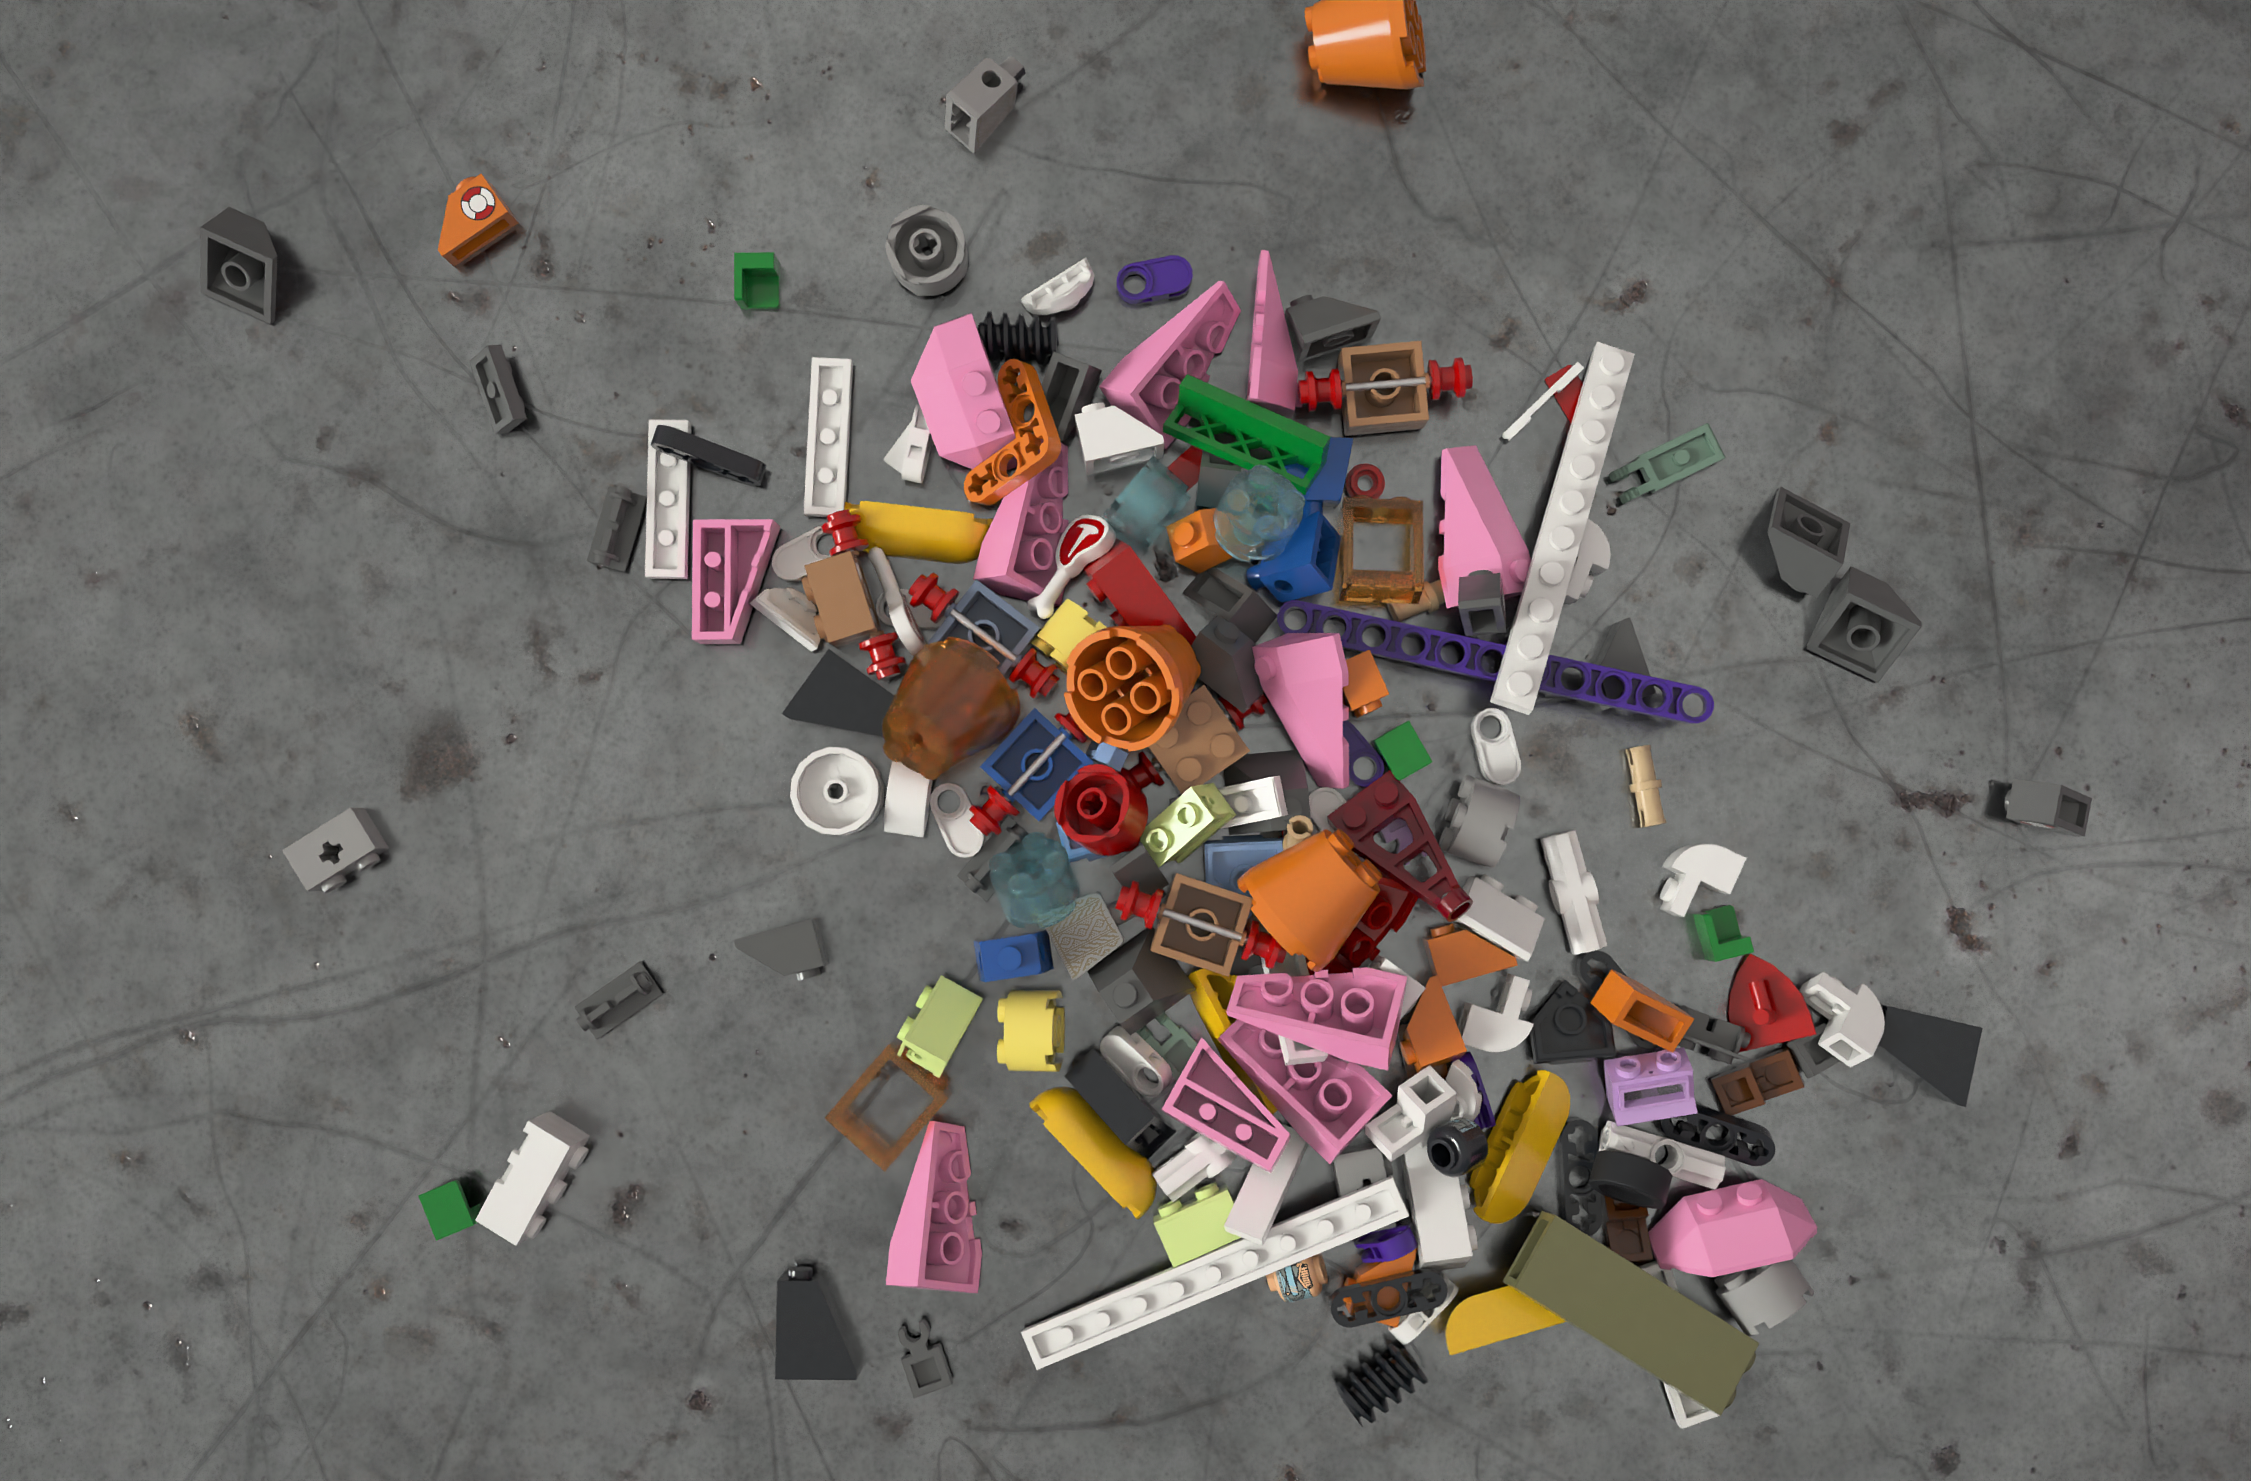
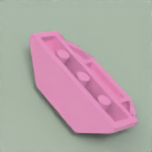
M970 313L934 326L911 378V384L939 456L973 469L1016 439L973 314ZM1012 457L1009 460L1007 470L1017 467L1016 457Z
M1763 1179L1684 1196L1648 1234L1651 1250L1661 1269L1671 1270L1675 1268L1685 1273L1717 1277L1794 1259L1806 1246L1809 1239L1817 1234V1226L1801 1198Z

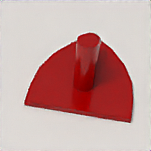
M1750 953L1737 972L1729 1000V1022L1743 1026L1745 1032L1751 1034L1748 1046L1746 1048L1740 1047L1739 1052L1816 1035L1813 1019L1805 999L1791 979L1773 964Z

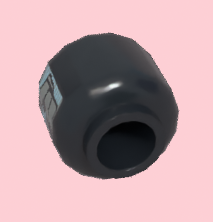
M1458 1118L1436 1127L1430 1133L1427 1140V1153L1430 1162L1436 1170L1445 1176L1458 1177L1477 1169L1485 1162L1488 1155V1142L1479 1125L1470 1119Z

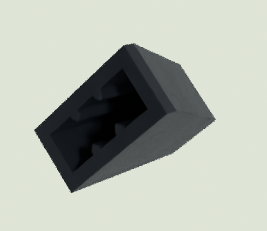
M828 649L782 714L793 721L888 739L891 733L897 736L906 726L910 719L906 712L910 706Z
M1881 1005L1885 1026L1876 1050L1941 1100L1966 1107L1982 1028Z
M1094 1048L1077 1056L1071 1063V1070L1064 1075L1127 1147L1149 1159L1177 1132L1144 1096L1136 1091L1103 1055Z
M811 1267L789 1268L788 1273H783L777 1280L775 1379L857 1380L861 1372L862 1362L824 1274L813 1273V1268Z

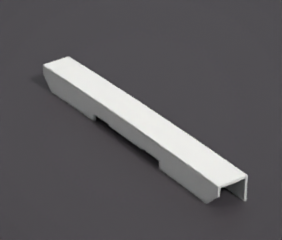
M1579 362L1573 365L1502 434V437L1508 440L1512 439L1530 422V417L1556 392L1559 394L1584 367Z

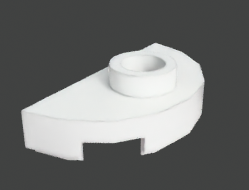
M1087 258L1082 259L1022 297L1021 301L1025 309L1035 315H1048L1074 308L1093 285L1095 275Z
M786 587L785 589H766L749 603L811 652L818 648L821 639L813 618L818 610L807 599L805 594L791 587Z
M1459 1059L1451 1064L1445 1080L1457 1093L1455 1109L1449 1121L1458 1118L1474 1121L1480 1112L1482 1095L1480 1092L1478 1093L1476 1083L1471 1077L1473 1072Z

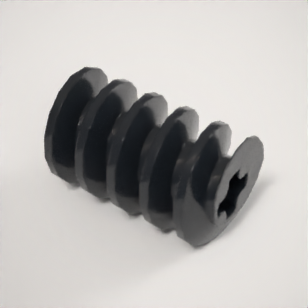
M987 311L984 321L978 325V331L985 350L988 351L990 360L993 363H996L1001 353L1004 352L1006 361L1015 359L1017 353H1019L1021 361L1030 363L1033 354H1035L1038 365L1044 366L1048 356L1052 357L1053 351L1058 353L1059 328L1055 316H1050L1046 327H1042L1039 315H1034L1030 326H1026L1023 314H1019L1015 324L1012 325L1007 313L1003 312L999 323H995L992 311Z
M1389 1344L1388 1349L1391 1357L1389 1360L1377 1353L1375 1355L1377 1369L1372 1368L1367 1363H1363L1362 1368L1365 1378L1361 1379L1351 1372L1349 1374L1352 1385L1350 1389L1340 1382L1336 1383L1340 1397L1361 1426V1416L1370 1423L1376 1421L1374 1407L1383 1413L1389 1411L1387 1397L1397 1404L1401 1403L1402 1397L1399 1388H1403L1408 1393L1413 1394L1415 1392L1413 1378L1423 1384L1428 1383V1378L1404 1345V1349L1400 1350L1393 1344Z

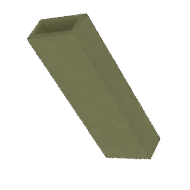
M1542 1211L1503 1280V1283L1700 1406L1720 1416L1724 1409L1733 1403L1737 1392L1736 1386L1743 1373L1752 1367L1756 1358L1755 1351L1759 1342L1560 1217Z

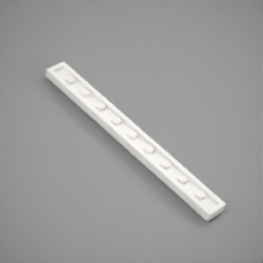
M1597 342L1593 348L1491 696V703L1527 715L1534 709L1634 359V353Z
M1392 1175L1272 1225L1263 1246L1244 1238L1238 1239L1175 1268H1168L1026 1327L1022 1330L1021 1334L1036 1370L1409 1217V1212Z

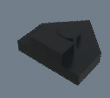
M1567 980L1562 982L1530 1022L1533 1024L1530 1038L1534 1064L1551 1063V1065L1614 1058L1616 1056L1612 1023Z

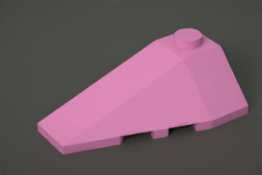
M1261 250L1258 261L1246 400L1286 418H1292L1295 407L1302 408L1298 395V368L1270 253L1267 250Z
M1224 281L1215 283L1122 358L1099 386L1111 406H1116L1163 435L1164 449H1167L1175 439V437L1163 432V424L1178 404L1180 383L1187 374L1206 383L1210 378L1206 373L1215 353L1222 352L1241 312ZM1184 414L1178 424L1185 427L1190 421L1191 416Z
M1061 443L1060 454L1053 464L1003 498L982 542L973 580L977 579L987 588L1000 595L1027 601L1039 596L1057 571L1056 549L1059 540L1069 525V520L1063 519V497L1068 494V446ZM1064 589L1055 601L1054 607L1061 605Z
M1477 446L1454 447L1442 450L1440 495L1445 501V519L1440 521L1439 534L1444 535V555L1438 558V571L1447 609L1458 607L1459 577L1468 576L1469 573L1477 570H1489L1493 574H1501L1504 600L1521 595L1531 563L1529 550Z
M1287 633L1253 646L1254 666L1261 687L1317 786L1339 789L1349 787V743L1343 737V721L1349 719V707L1343 704V687L1349 685V675L1340 634Z
M1368 967L1353 968V972L1328 974V970H1321L1320 972H1314V975L1289 976L1287 973L1237 976L1227 1008V1015L1345 1061L1388 1071L1398 1034L1407 976Z
M1239 1019L1218 1038L1219 1042L1294 1130L1329 1164L1365 1128V1125L1373 1119L1393 1096L1363 1067L1352 1062H1344L1328 1054L1324 1062L1285 1066L1278 1034Z
M929 1121L890 1242L886 1285L978 1293L982 1249L980 1239H975L972 1216L977 1215L975 1201H969L967 1180L971 1175L965 1126Z

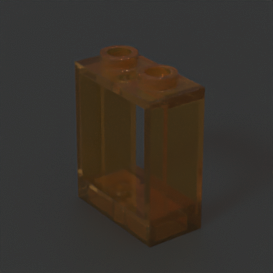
M1356 495L1351 498L1343 497L1339 515V535L1341 536L1339 546V601L1419 604L1424 589L1423 501L1411 500L1407 497H1394L1392 499H1372L1367 495ZM1353 522L1410 524V572L1353 569Z
M893 1041L888 1044L825 1116V1119L883 1171L888 1169L952 1095L947 1089L950 1083L942 1075L938 1078L932 1075V1072H927L923 1067L911 1061L906 1056L908 1048H905L901 1057L898 1056L897 1053L901 1044L898 1046ZM889 1059L934 1098L931 1104L893 1147L847 1108Z

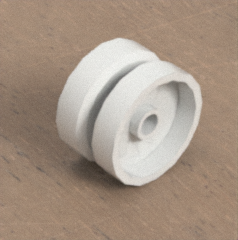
M827 747L812 752L798 765L791 779L790 798L795 813L806 826L822 834L847 836L864 830L877 818L884 804L885 786L880 771L869 758L848 748ZM837 784H840L844 790L843 795L839 799L831 797V790L836 789Z

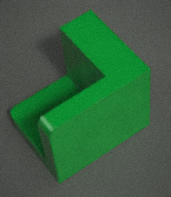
M774 252L734 253V299L741 310L780 308V262Z
M1409 720L1370 742L1374 750L1383 756L1396 780H1402L1433 762Z
M1732 905L1693 914L1705 960L1718 962L1754 952L1751 937L1743 936L1740 933L1735 910Z
M458 1180L451 1181L418 1196L436 1241L478 1223L475 1219L481 1210V1205L477 1204L469 1207Z

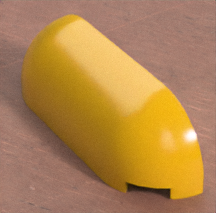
M860 501L859 505L845 502L844 510H850L851 515H860L861 522L855 529L858 538L867 539L869 547L862 551L869 553L870 549L876 546L881 548L886 556L953 564H964L978 559L982 542L993 521V518H974L975 514L871 501Z
M1204 968L1190 973L1188 978L1196 988L1195 991L1190 993L1192 1001L1224 1063L1269 1112L1274 1114L1277 1108L1218 1040L1237 1020L1227 1015V1008L1237 976L1229 974L1228 977Z
M1538 1070L1537 1075L1532 1076L1526 1082L1518 1081L1511 1089L1495 1122L1496 1126L1493 1127L1487 1139L1488 1155L1486 1160L1480 1167L1473 1170L1469 1187L1474 1188L1476 1207L1473 1210L1484 1221L1499 1224L1513 1219L1526 1207L1533 1195L1570 1111L1568 1087L1563 1079L1556 1074L1546 1070Z
M1069 1087L1051 1088L1040 1093L1029 1103L1030 1108L1045 1121L1043 1125L1116 1202L1123 1208L1127 1207L1138 1220L1149 1210L1157 1191V1181L1152 1175L1155 1170L1151 1162L1127 1147L1076 1089Z
M1505 1286L1471 1296L1460 1302L1448 1318L1445 1333L1449 1355H1454L1566 1321L1510 1286Z

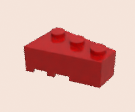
M1116 538L1114 545L1105 555L1083 568L1082 572L1089 579V582L1086 583L1087 587L1100 603L1105 600L1113 610V613L1109 616L1116 626L1170 625L1190 645L1193 644L1196 635L1130 545Z

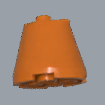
M1321 0L1313 6L1305 8L1306 26L1309 32L1313 31L1314 45L1308 46L1309 62L1311 69L1318 71L1321 83L1405 90L1424 87V80L1420 78L1419 73L1426 72L1425 41L1422 18L1418 14L1416 0Z
M1170 625L1108 627L1083 639L1070 653L1066 662L1068 664L1067 692L1064 693V697L1072 718L1079 728L1098 744L1105 742L1118 748L1128 749V751H1137L1154 744L1172 729L1195 686L1196 680L1201 674V666L1189 642Z
M1340 828L1333 833L1327 829L1320 831L1251 867L1237 880L1238 888L1243 893L1248 890L1253 897L1251 899L1253 907L1250 909L1265 929L1291 956L1296 953L1299 956L1303 954L1310 961L1307 965L1314 972H1320L1334 959L1380 892L1377 883L1382 878L1381 873L1368 859L1362 862L1352 851L1355 847L1354 843Z

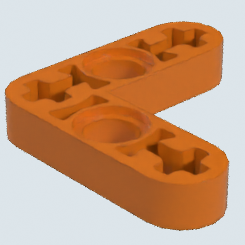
M1018 359L1006 361L1001 366L997 379L1016 439L967 474L964 481V493L971 502L988 506L995 504L1053 464L1061 451L1060 437L1037 371L1031 364ZM1033 402L1035 408L1034 415L1030 421L1025 422L1024 410L1029 403ZM1012 457H1016L1017 469L1009 477L1007 474V464Z

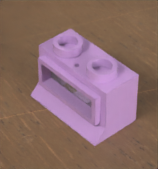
M1684 1047L1676 1048L1673 1053L1668 1050L1604 1060L1606 1096L1617 1126L1697 1114L1694 1098L1693 1068Z

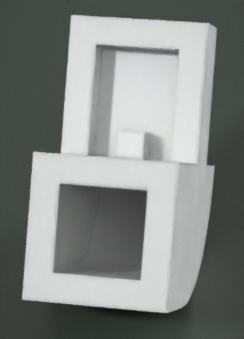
M1589 519L1586 523L1564 600L1567 604L1574 603L1579 599V596L1582 598L1586 597L1594 579V576L1589 575L1590 571L1601 574L1608 570L1611 553L1608 539L1602 529Z
M900 741L896 759L892 761L885 800L884 832L924 837L931 808V787L939 758V747Z
M1692 844L1677 849L1662 865V867L1676 873L1674 879L1670 877L1662 888L1660 899L1664 901L1660 910L1673 916L1685 917L1699 884L1719 894H1731L1747 858L1715 844Z
M1825 972L1802 984L1799 991L1803 995L1805 1002L1829 1019L1818 1045L1850 1068L1872 1057L1882 1038L1885 1026L1883 1010L1874 993L1863 983L1849 990L1840 980L1829 976Z
M1507 974L1496 1011L1465 1002L1458 1025L1464 1044L1488 1052H1503L1523 1042L1533 1027L1532 1023L1519 1019L1520 1011L1526 1012L1531 1001L1532 989L1528 988L1530 980Z
M1429 1065L1398 1086L1397 1104L1366 1124L1365 1134L1391 1162L1417 1144L1422 1149L1427 1145L1430 1133L1436 1127L1450 1120L1455 1109L1457 1093Z

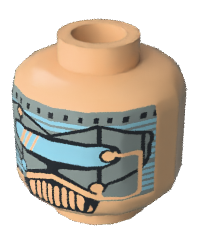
M1321 1253L1266 1275L1270 1291H1278L1280 1297L1285 1302L1316 1297L1321 1293L1322 1285L1328 1283L1327 1270Z

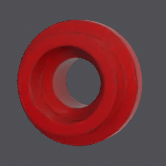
M1366 463L1353 467L1345 480V488L1348 495L1359 503H1371L1377 500L1385 487V479L1382 472L1376 466ZM1360 478L1369 479L1372 484L1371 489L1367 491L1361 490L1357 484Z

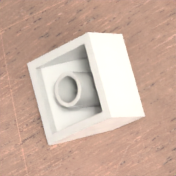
M1094 403L1082 407V413L1075 414L1076 431L1087 475L1163 458L1165 444L1163 435L1116 406L1105 407L1104 403Z
M1483 874L1481 879L1469 876L1463 886V890L1473 900V904L1463 916L1453 922L1516 957V959L1528 962L1545 920L1544 917L1535 913L1539 906L1521 895H1517L1514 900L1502 893L1504 885L1486 874Z

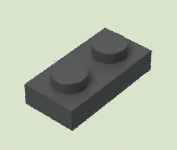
M488 345L469 362L494 434L509 433L527 419L525 406L518 394L512 376V368L506 359L502 345Z

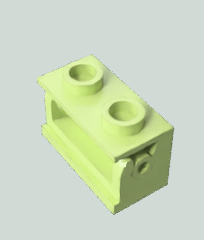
M1214 783L1191 786L1145 827L1140 837V842L1158 867L1174 860L1177 863H1181L1236 814Z
M941 975L934 988L926 985L915 1006L921 1010L916 1019L908 1016L900 1029L897 1038L903 1042L897 1055L901 1057L905 1048H908L906 1056L911 1061L940 1078L972 1022L983 998Z
M1216 1182L1210 1183L1197 1189L1194 1192L1196 1197L1181 1204L1180 1199H1177L1175 1202L1170 1201L1158 1208L1159 1214L1153 1216V1221L1173 1268L1241 1238L1225 1231L1224 1224L1234 1205L1226 1184L1218 1187Z

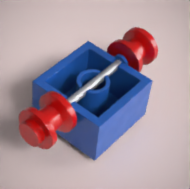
M1034 708L980 766L1003 788L1001 792L1004 794L1002 796L990 785L987 788L989 799L982 807L972 805L969 808L974 814L969 821L985 836H988L991 832L999 836L1002 833L999 823L1006 815L1016 817L1020 813L1009 800L1012 803L1016 800L1039 822H1042L1054 809L1057 792L1065 780L1070 781L1078 774L1077 770L1094 764L1085 753L1070 741L1073 738L1070 734L1082 744L1087 741L1085 733L1076 724L1070 712L1067 715L1057 713L1054 716L1065 728L1060 727L1057 729Z

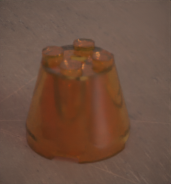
M947 637L945 641L925 644L912 658L883 719L882 733L885 740L883 744L885 755L894 762H901L907 768L921 774L926 779L935 780L941 774L1003 739L1018 720L1020 701L1017 689H1011L1002 673L997 669L1000 662L982 647L961 638Z

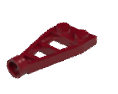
M1391 770L1327 816L1328 823L1335 831L1340 828L1355 845L1352 849L1354 853L1364 860L1368 859L1381 872L1439 911L1448 922L1457 920L1472 906L1473 900L1458 884L1415 797L1400 780H1396ZM1399 818L1406 822L1413 836V842L1398 854H1393L1379 846L1373 837ZM1421 852H1425L1437 868V873L1425 882L1418 881L1404 868L1406 863Z

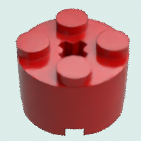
M1102 764L1084 766L1077 770L1078 774L1070 781L1065 780L1057 792L1054 813L1058 824L1061 825V828L1069 838L1088 851L1101 856H1113L1124 851H1132L1139 845L1140 837L1145 830L1148 820V805L1145 794L1136 785L1112 767Z

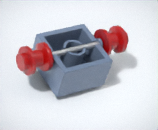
M934 572L928 577L921 574L908 591L913 596L909 604L914 608L923 604L932 611L930 620L935 624L944 616L947 617L928 641V644L993 695H995L1010 675L1008 680L1012 683L1023 680L1031 686L1029 696L1033 699L1039 694L1045 698L1048 696L1060 678L1055 675L1058 666L1054 663L1044 667L1036 661L1038 651L1031 648V642L1041 630L1040 627L977 579L957 605L954 602L960 592L955 588L948 592L937 585L939 576Z

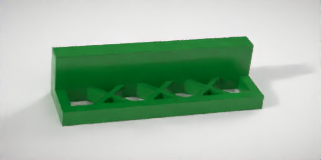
M1188 374L1179 385L1178 404L1163 424L1164 433L1303 495H1306L1326 464L1331 438L1328 435ZM1186 414L1198 419L1201 426L1188 429L1179 425L1178 422ZM1227 432L1234 435L1237 442L1222 444L1215 440L1214 434ZM1263 448L1270 451L1272 458L1258 460L1251 457L1249 450ZM1297 463L1309 470L1304 478L1301 479L1287 473L1285 466Z

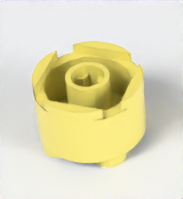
M1066 599L1058 607L1031 642L1042 654L1048 658L1051 656L1056 661L1055 665L1058 666V669L1066 675L1068 670L1066 662L1076 645L1089 635L1107 628L1100 621L1097 623L1089 617L1086 610L1069 599Z
M1011 990L1007 998L999 999L998 1021L999 1023H1004V1039H999L997 1044V1060L999 1064H1006L1009 1071H1060L1062 1063H1054L1056 1053H1064L1065 1009L1064 1007L1056 1006V999L1063 998L1060 990Z

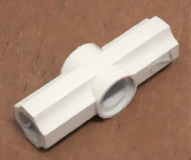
M1576 830L1541 838V846L1543 847L1545 860L1551 876V880H1549L1551 898L1557 913L1562 916L1572 954L1587 953L1606 947V937L1596 906L1599 904L1597 886L1591 872L1586 870Z
M1607 1121L1601 1130L1598 1141L1599 1151L1624 1152L1656 1163L1655 1153L1659 1147L1665 1145L1668 1150V1157L1660 1165L1668 1169L1673 1177L1714 1190L1723 1181L1726 1170L1725 1156L1625 1125L1617 1126L1612 1121Z
M1197 1133L1186 1142L1185 1148L1158 1167L1152 1175L1164 1193L1172 1202H1175L1204 1178H1212L1224 1170L1236 1159V1154L1206 1136Z

